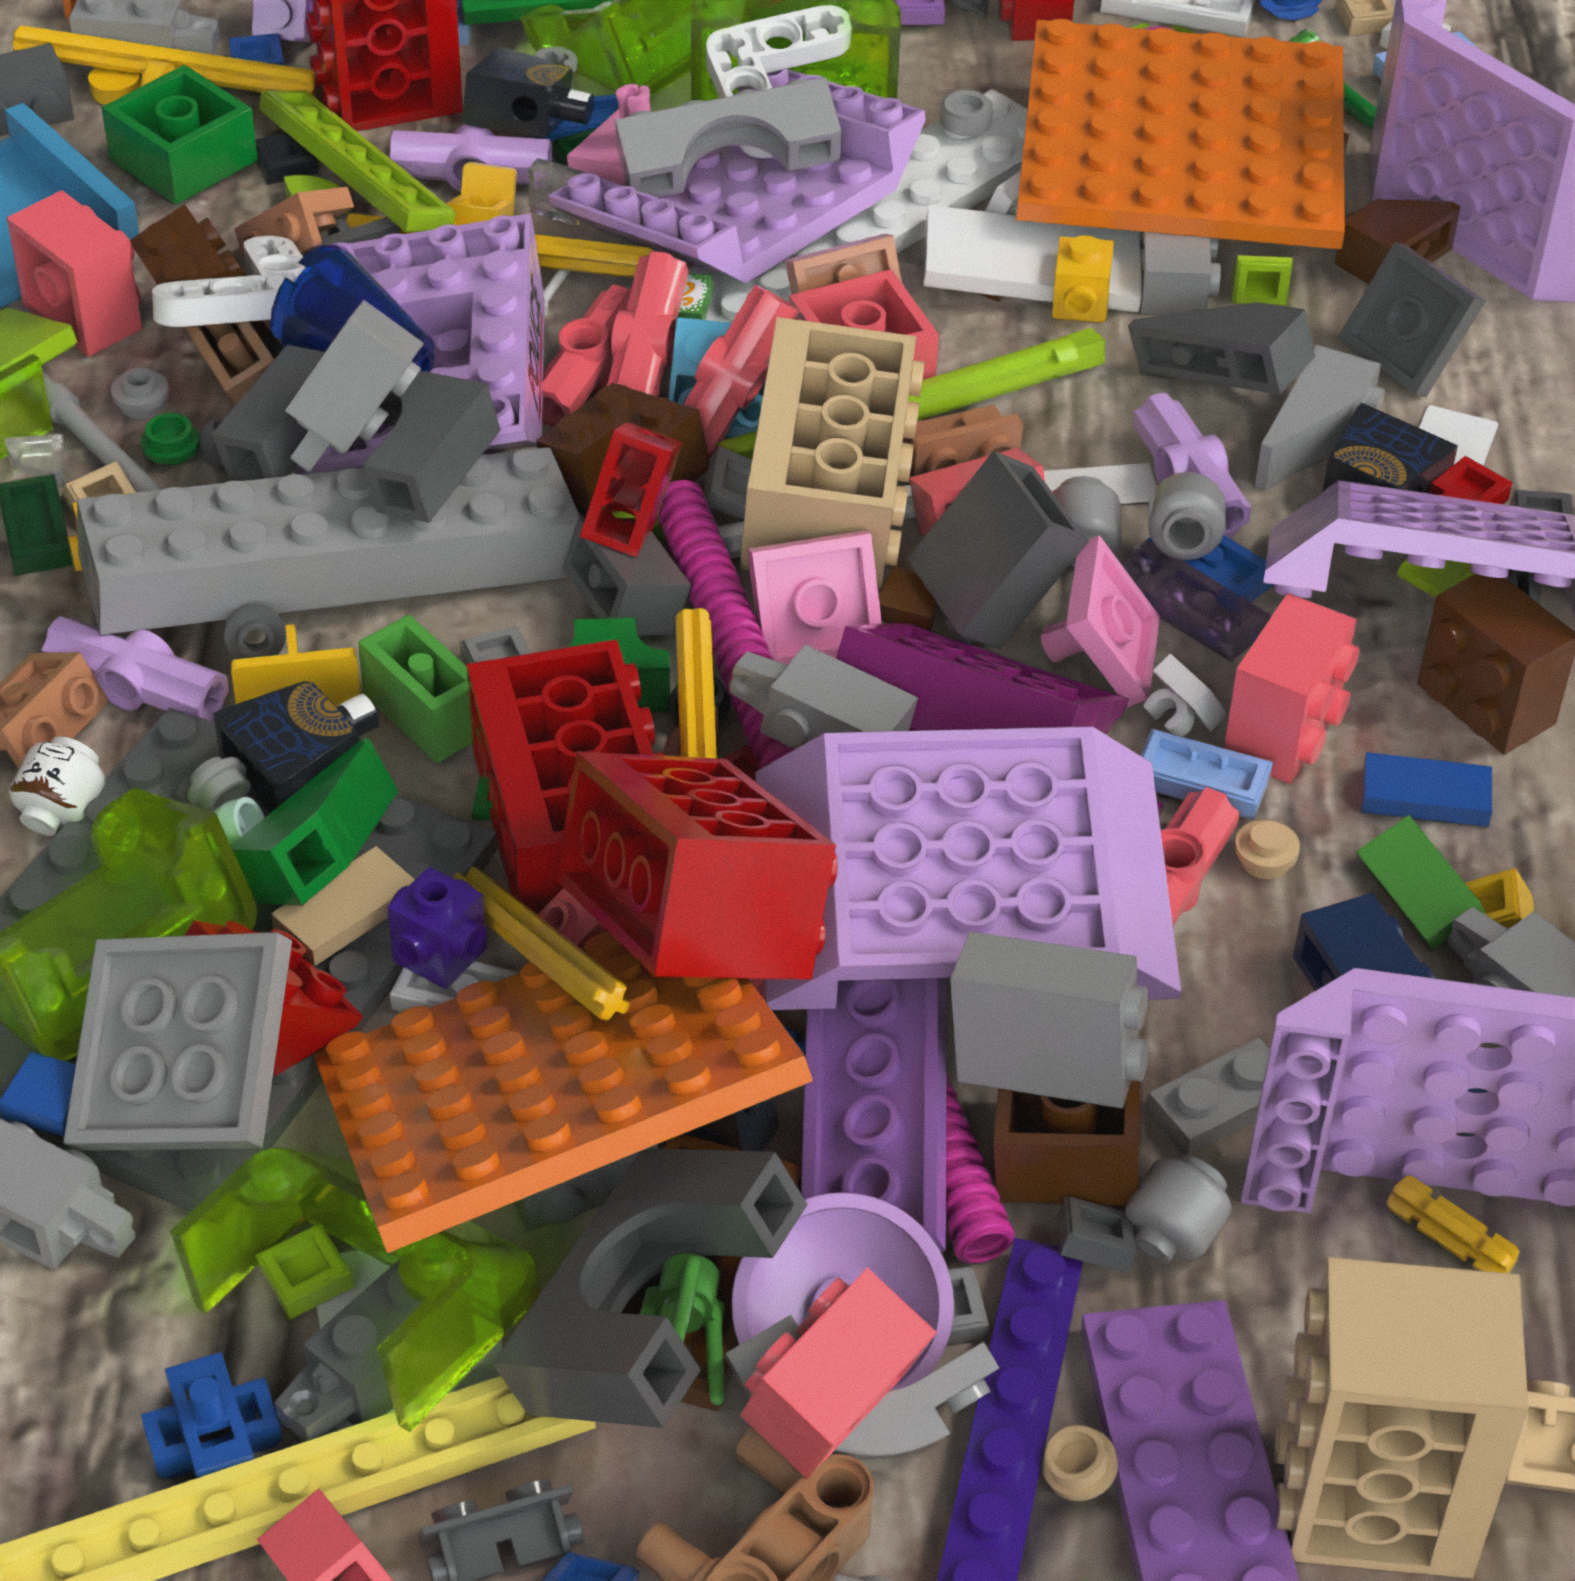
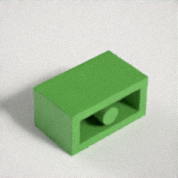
M410 614L358 641L363 694L436 764L472 744L467 667Z

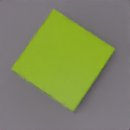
M321 1223L255 1255L259 1270L289 1320L355 1287L351 1271Z

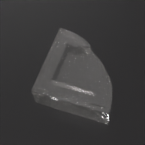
M63 433L5 438L8 460L15 471L20 472L21 470L33 477L55 474L57 487H65L66 447Z

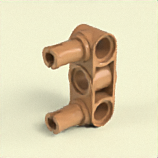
M750 1427L738 1444L736 1451L738 1456L736 1459L784 1495L776 1503L767 1507L755 1519L743 1538L724 1557L710 1558L663 1521L655 1524L645 1534L636 1550V1562L661 1581H832L841 1568L864 1545L870 1535L874 1480L870 1470L862 1461L849 1455L839 1454L829 1456L806 1479L756 1430ZM841 1501L852 1506L842 1509L832 1508L826 1505V1503Z

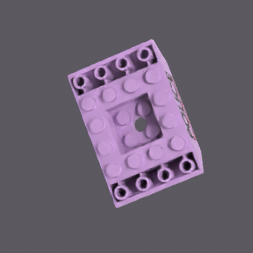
M530 213L517 216L502 215L487 221L463 225L448 224L433 230L403 235L394 233L379 239L349 244L340 242L325 248L315 249L312 272L318 279L319 310L308 316L305 348L326 352L345 323L362 301L365 300L424 343L412 360V362L421 367L420 371L488 384L501 430L482 455L537 446L536 440L542 436L545 299L534 226ZM381 424L369 443L358 436L346 454H340L328 446L310 472L299 464L294 469L295 474H310L354 467L363 468L364 463L394 426Z

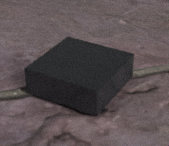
M288 133L255 139L258 157L256 163L267 185L283 182L285 176H310L318 174L316 157Z

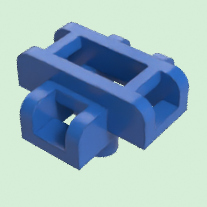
M222 1352L165 1368L173 1405L141 1414L158 1477L162 1479H172L194 1472L195 1478H199L253 1460V1453L270 1449L276 1446L282 1439L280 1422L265 1377L232 1387ZM186 1390H189L191 1400H187ZM256 1412L259 1413L260 1419L256 1418ZM230 1427L232 1434L200 1443L199 1436ZM181 1435H182V1439H183V1442H182V1443H181L180 1438H179V1436H181Z

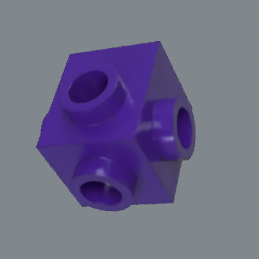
M429 866L409 886L399 889L387 907L393 962L445 990L487 949V928L485 926L483 894L476 891L474 887L464 880L453 879Z

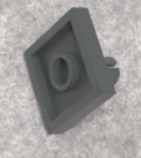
M1394 242L1337 338L1367 360L1381 363L1380 369L1415 395L1427 397L1486 301L1407 245Z

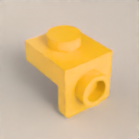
M476 162L466 163L463 166L461 195L446 203L456 212L454 225L487 221L502 215L514 216L517 181L516 169Z
M1088 235L1077 237L1060 236L1054 283L1053 318L1098 323L1106 321L1114 240H1102Z

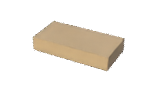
M375 846L352 861L347 869L303 906L283 905L272 912L273 929L284 931L299 940L306 948L304 957L316 966L388 919L387 907L396 892L404 886H409L415 879Z

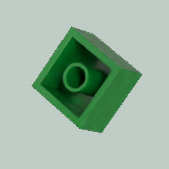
M185 64L101 107L109 160L175 205L258 161L252 108Z

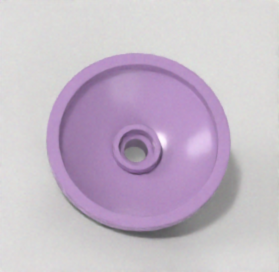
M829 1193L805 1199L807 1203L806 1208L773 1258L742 1257L735 1276L732 1294V1317L739 1345L791 1314L797 1325L800 1326L808 1317L809 1308L838 1277L850 1286L868 1267L937 1332L909 1371L890 1391L907 1387L932 1373L940 1361L946 1348L953 1322L954 1299L950 1274L945 1260L931 1236L918 1222L898 1207L871 1196L855 1193Z

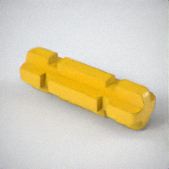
M1406 1176L1394 1186L1386 1203L1389 1211L1408 1224L1413 1219L1418 1221L1417 1230L1464 1262L1468 1257L1474 1259L1472 1267L1477 1271L1510 1273L1513 1269L1520 1251L1510 1241L1498 1233H1495L1492 1238L1486 1234L1489 1227L1440 1195L1437 1200L1430 1197L1433 1190L1413 1176Z

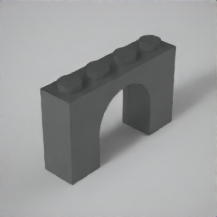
M286 345L213 431L212 437L228 480L246 481L290 475L298 466L290 457L308 433V430L296 423L298 420L285 410L325 352ZM419 371L401 398L390 391L379 406L389 413L382 424L394 427L364 463L363 469L378 512L430 523L501 429L487 383Z
M646 1148L638 1153L492 1363L528 1415L664 1428L701 1369L666 1316L624 1314L621 1312L632 1296L644 1284L662 1272L664 1262L671 1256L680 1253H692L700 1256L721 1255L773 1258L807 1206L806 1201L776 1152Z

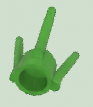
M680 1253L671 1256L664 1262L659 1285L646 1289L639 1315L666 1316L683 1343L686 1333L696 1331L701 1326L705 1327L710 1401L714 1405H721L725 1398L722 1322L726 1306L716 1298L720 1281L719 1270L713 1262L703 1256L692 1253Z

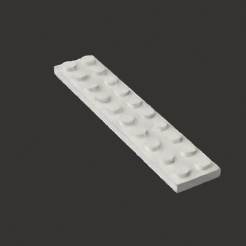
M991 89L984 93L993 103L992 125L986 132L975 136L956 135L947 131L941 125L940 120L923 129L919 134L897 189L786 259L884 233L894 236L896 252L898 254L925 237L928 205L969 210L992 196L999 185L1021 170L1027 108L1009 99L1006 95ZM785 260L748 283L740 282L696 265L688 269L689 273L712 275L714 290L705 320L732 323L754 285L763 287L789 303L791 290Z

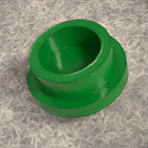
M164 413L153 417L146 424L145 432L141 437L144 455L149 460L164 465L181 464L193 457L200 447L199 434L196 428L191 425L187 417L177 413Z

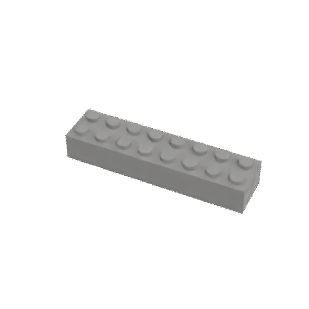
M527 448L519 451L481 455L430 523L378 512L364 469L355 467L338 471L290 474L283 477L228 481L219 484L182 488L170 487L163 490L107 494L100 497L77 499L78 556L100 635L138 631L140 629L147 630L227 620L237 609L252 604L269 607L278 614L570 578L563 569V565L580 515L551 448Z

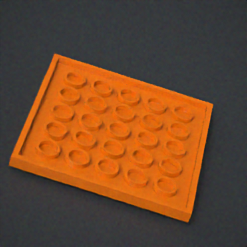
M1055 19L1052 21L1037 20L1016 220L1342 250L1345 233L1343 46L1330 45L1322 41H1312L1309 43L1279 41L1273 37H1259L1256 39L1231 37L1219 32L1196 34L1176 32L1169 28H1156L1154 30L1127 28L1115 23L1092 25L1073 23L1066 19Z
M608 931L590 938L581 950L626 985L624 997L630 1001V1005L625 1014L616 1011L608 1021L599 1019L530 961L521 968L518 974L495 983L492 981H480L470 984L457 993L456 998L431 1008L426 1006L409 1008L396 1015L392 1019L391 1024L368 1033L357 1031L343 1034L333 1039L325 1050L313 1054L387 1253L812 1082L813 1079L805 1055L748 978L654 977Z

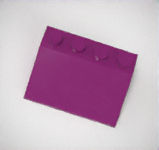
M909 623L845 626L836 659L918 697L909 731L1094 727L1107 734L1126 710L1129 698Z

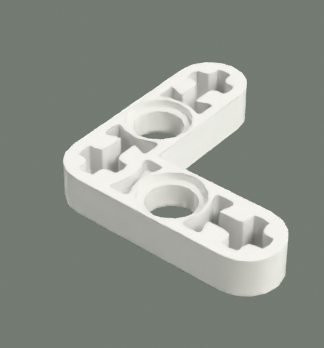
M821 5L714 31L706 42V66L719 99L733 96L732 91L740 86H750L758 91L772 88L766 73L835 58L844 54L851 44L852 20L847 11L838 6ZM781 36L789 39L793 44L785 49H775L768 46L766 41L772 37ZM727 51H730L733 57H738L737 67L731 69V60L726 53ZM739 145L742 151L751 157L760 159L773 156L753 146Z
M280 236L253 237L244 242V264L247 276L175 281L157 285L152 289L153 319L158 324L164 326L187 327L309 316L319 310L318 279L294 242L290 239Z

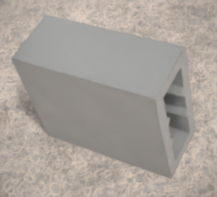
M969 931L950 978L957 1082L1123 1109L1131 1082L1143 1081L1149 1054L1148 1040L1138 1038V1030L1142 1029L1146 1016L1148 990L1147 987L1137 986V957Z

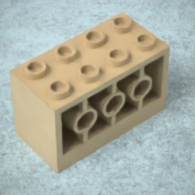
M782 317L776 318L747 487L740 569L750 570L747 552L749 548L866 530L872 535L877 587L879 589L882 588L885 565L897 566L902 531L890 528L891 525L903 526L908 494L907 487L896 485L897 481L909 482L913 456V444L902 443L903 438H915L919 410L917 402L908 401L909 395L920 397L925 364L923 361L913 360L916 336Z
M1328 1257L1321 1288L1309 1287L1307 1290L1304 1312L1305 1333L1298 1332L1296 1337L1294 1376L1287 1377L1284 1397V1418H1278L1276 1425L1275 1463L1285 1464V1483H1278L1276 1491L1279 1502L1277 1529L1288 1531V1540L1294 1562L1473 1579L1529 1410L1520 1274Z

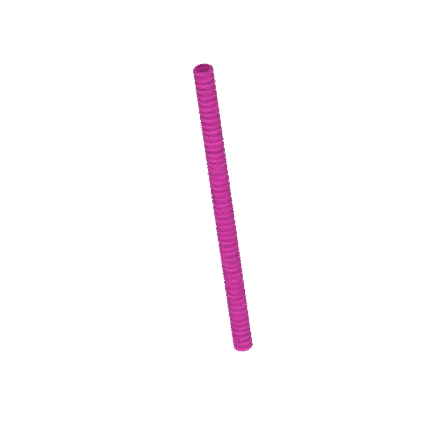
M689 480L673 481L669 483L658 516V523L668 542V547L673 555L675 564L691 584L688 597L693 604V609L703 608L709 613L712 633V655L720 671V676L725 683L726 691L731 698L737 718L742 725L743 733L748 739V745L753 752V758L760 770L795 749L760 733L764 715L729 692L730 682L736 663L746 651L772 660L774 659L763 638L762 630L752 611L751 604L741 585V580L736 573L735 566L731 561L730 554L725 547V542L720 535L719 528L715 523L714 516L710 511L701 487ZM946 1071V1235L953 1243L952 1250L959 1261L964 1263H982L990 1261L1005 1252L1014 1241L1015 1231L1010 1222L1007 1221V1212L1000 1203L998 1191L992 1185L993 1179L991 1174L985 1168V1160L978 1150V1143L971 1133L970 1124L965 1116H963L964 1110L956 1099L957 1093L949 1082L950 1077Z

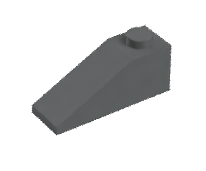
M1255 302L1134 319L1128 325L1139 371L1143 373L1281 395L1315 358L1305 309Z

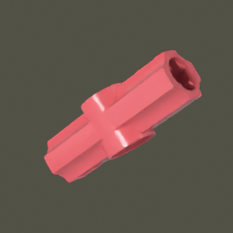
M651 251L649 255L639 257L627 309L619 310L613 325L611 350L614 360L607 386L611 383L621 384L658 397L665 367L672 366L676 321L689 273L686 262L680 261L669 253Z
M612 284L609 290L601 291L582 319L573 320L561 328L558 335L560 350L543 372L542 424L550 427L556 426L560 419L570 415L585 404L592 393H597L600 389L607 386L614 360L611 350L613 325L619 310L627 309L631 293L630 288Z
M754 285L751 292L748 293L744 304L739 312H737L726 334L719 336L707 350L695 373L694 378L697 382L683 404L699 410L709 459L717 450V442L722 441L727 435L740 409L744 410L750 405L766 381L776 318L795 319L799 313V310L790 303L759 285Z
M1208 787L1199 792H1189L1166 829L1161 830L1173 927L1182 913L1191 910L1197 904L1201 882L1238 824L1239 811L1230 804L1227 795Z

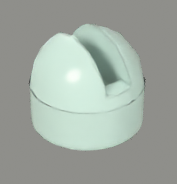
M249 797L225 802L217 807L212 814L209 835L217 847L227 851L228 847L265 818L259 805Z

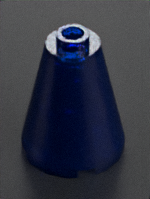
M322 245L307 253L298 262L306 268L293 282L285 278L279 287L271 309L270 329L272 335L281 341L280 345L284 348L286 345L326 352L345 323L362 301L365 300L424 343L412 362L421 367L420 371L431 372L433 369L435 355L432 338L350 252L338 245Z

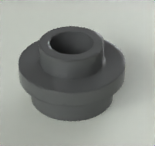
M252 604L243 606L230 615L224 626L223 637L228 652L235 659L278 655L282 651L286 641V630L281 617L274 610L263 605ZM252 630H261L266 633V638L257 644H249L244 640L246 634Z

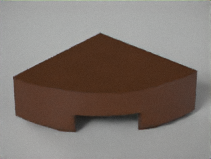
M894 566L879 593L881 620L890 623H909L931 631L934 622V597L923 585V581L918 575L901 566Z

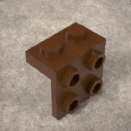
M185 204L130 239L132 247L157 285L175 281L247 276L229 249L220 255L217 252L225 247L226 244L210 220L205 218L198 223ZM263 320L250 321L262 339L272 334Z

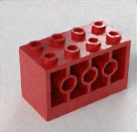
M312 0L313 11L306 12L305 19L309 39L312 44L316 43L317 55L310 56V68L316 74V87L322 86L324 105L357 132L463 112L456 0Z
M617 639L466 664L472 751L479 777L481 776L482 779L484 774L485 779L489 778L487 801L491 800L493 807L489 808L490 820L493 831L497 832V846L509 892L536 914L563 889L556 881L576 752L664 756L663 752L653 753L651 745H655L652 715L649 707H638L637 701L641 700L638 671L635 663H624Z
M576 752L556 881L654 977L812 980L816 955L821 953L825 943L826 933L823 915L828 889L833 886L837 877L838 862L835 853V843L727 759Z

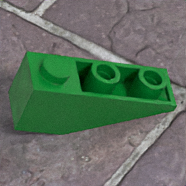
M362 738L226 850L258 904L303 906L350 866L398 793V789L370 739Z

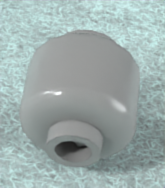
M1194 472L1176 473L1163 479L1153 490L1148 507L1149 535L1156 547L1169 557L1180 560H1193L1211 553L1219 545L1226 529L1225 498L1216 483L1207 476Z
M1078 476L1065 480L1058 488L1052 491L1087 540L1100 535L1112 553L1116 552L1121 543V506L1118 495L1110 487L1094 477ZM1076 558L1070 564L1075 567Z
M1187 1154L1180 1155L1178 1159L1166 1158L1154 1162L1140 1182L1139 1189L1128 1200L1125 1208V1214L1133 1224L1134 1231L1136 1232V1247L1149 1258L1162 1264H1169L1172 1258L1182 1261L1201 1259L1227 1221L1232 1210L1231 1202L1225 1192L1228 1185L1224 1177L1203 1160Z

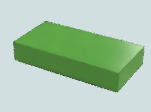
M1410 815L1356 851L1363 865L1431 950L1449 939L1453 929V921L1471 907H1474L1483 914L1486 913L1478 898Z

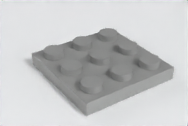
M278 932L96 940L63 1144L78 1151L263 1148L292 941Z

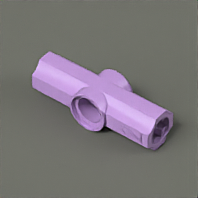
M466 124L457 128L453 134L393 130L390 141V159L415 179L448 181L453 188L460 192L463 166L468 162L514 168L517 171L516 185L549 187L552 166V142H550V139L495 136L488 128Z
M1167 392L1149 396L1147 401L1134 411L1133 427L1154 457V468L1158 484L1163 479L1176 473L1194 472L1207 476L1218 485L1225 498L1226 529L1224 535L1228 538L1234 537L1242 526L1249 523L1252 507L1228 474L1227 455L1221 440L1212 434L1202 436L1181 403L1177 400H1172Z
M59 616L48 628L46 641L41 649V652H80L106 694L108 701L112 705L127 711L137 710L142 703H146L165 711L170 707L199 719L201 717L214 722L213 713L223 709L224 700L229 691L227 675L174 656L168 644L158 635L148 630L132 631L127 638L115 633L100 635L99 628L72 617L65 618Z

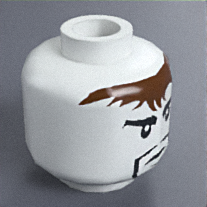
M58 736L54 737L52 741L35 743L26 753L9 787L11 802L21 812L19 819L22 824L39 834L53 836L57 829L61 830L67 822L83 820L87 815L86 809L88 804L99 796L105 786V776L103 770L98 765L99 757L88 746L68 737Z

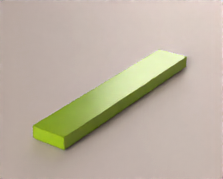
M307 90L261 92L259 104L261 112L404 232H421L433 230L443 225H454L456 212Z

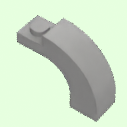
M792 1314L726 1353V1361L749 1398L752 1396V1393L744 1384L757 1370L755 1365L786 1332L790 1333L797 1341L801 1338L795 1332L799 1326ZM980 1343L912 1385L889 1391L832 1454L849 1455L853 1458L865 1459L888 1458L928 1447L950 1435L949 1430L935 1408L945 1402L953 1415L991 1392L984 1378L999 1369V1366L985 1343Z

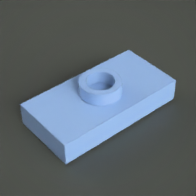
M1155 729L1151 730L1141 753L1143 758L1152 762L1156 793L1184 800L1189 792H1199L1208 787L1226 794L1230 804L1239 811V816L1253 820L1256 817L1270 780L1273 762Z

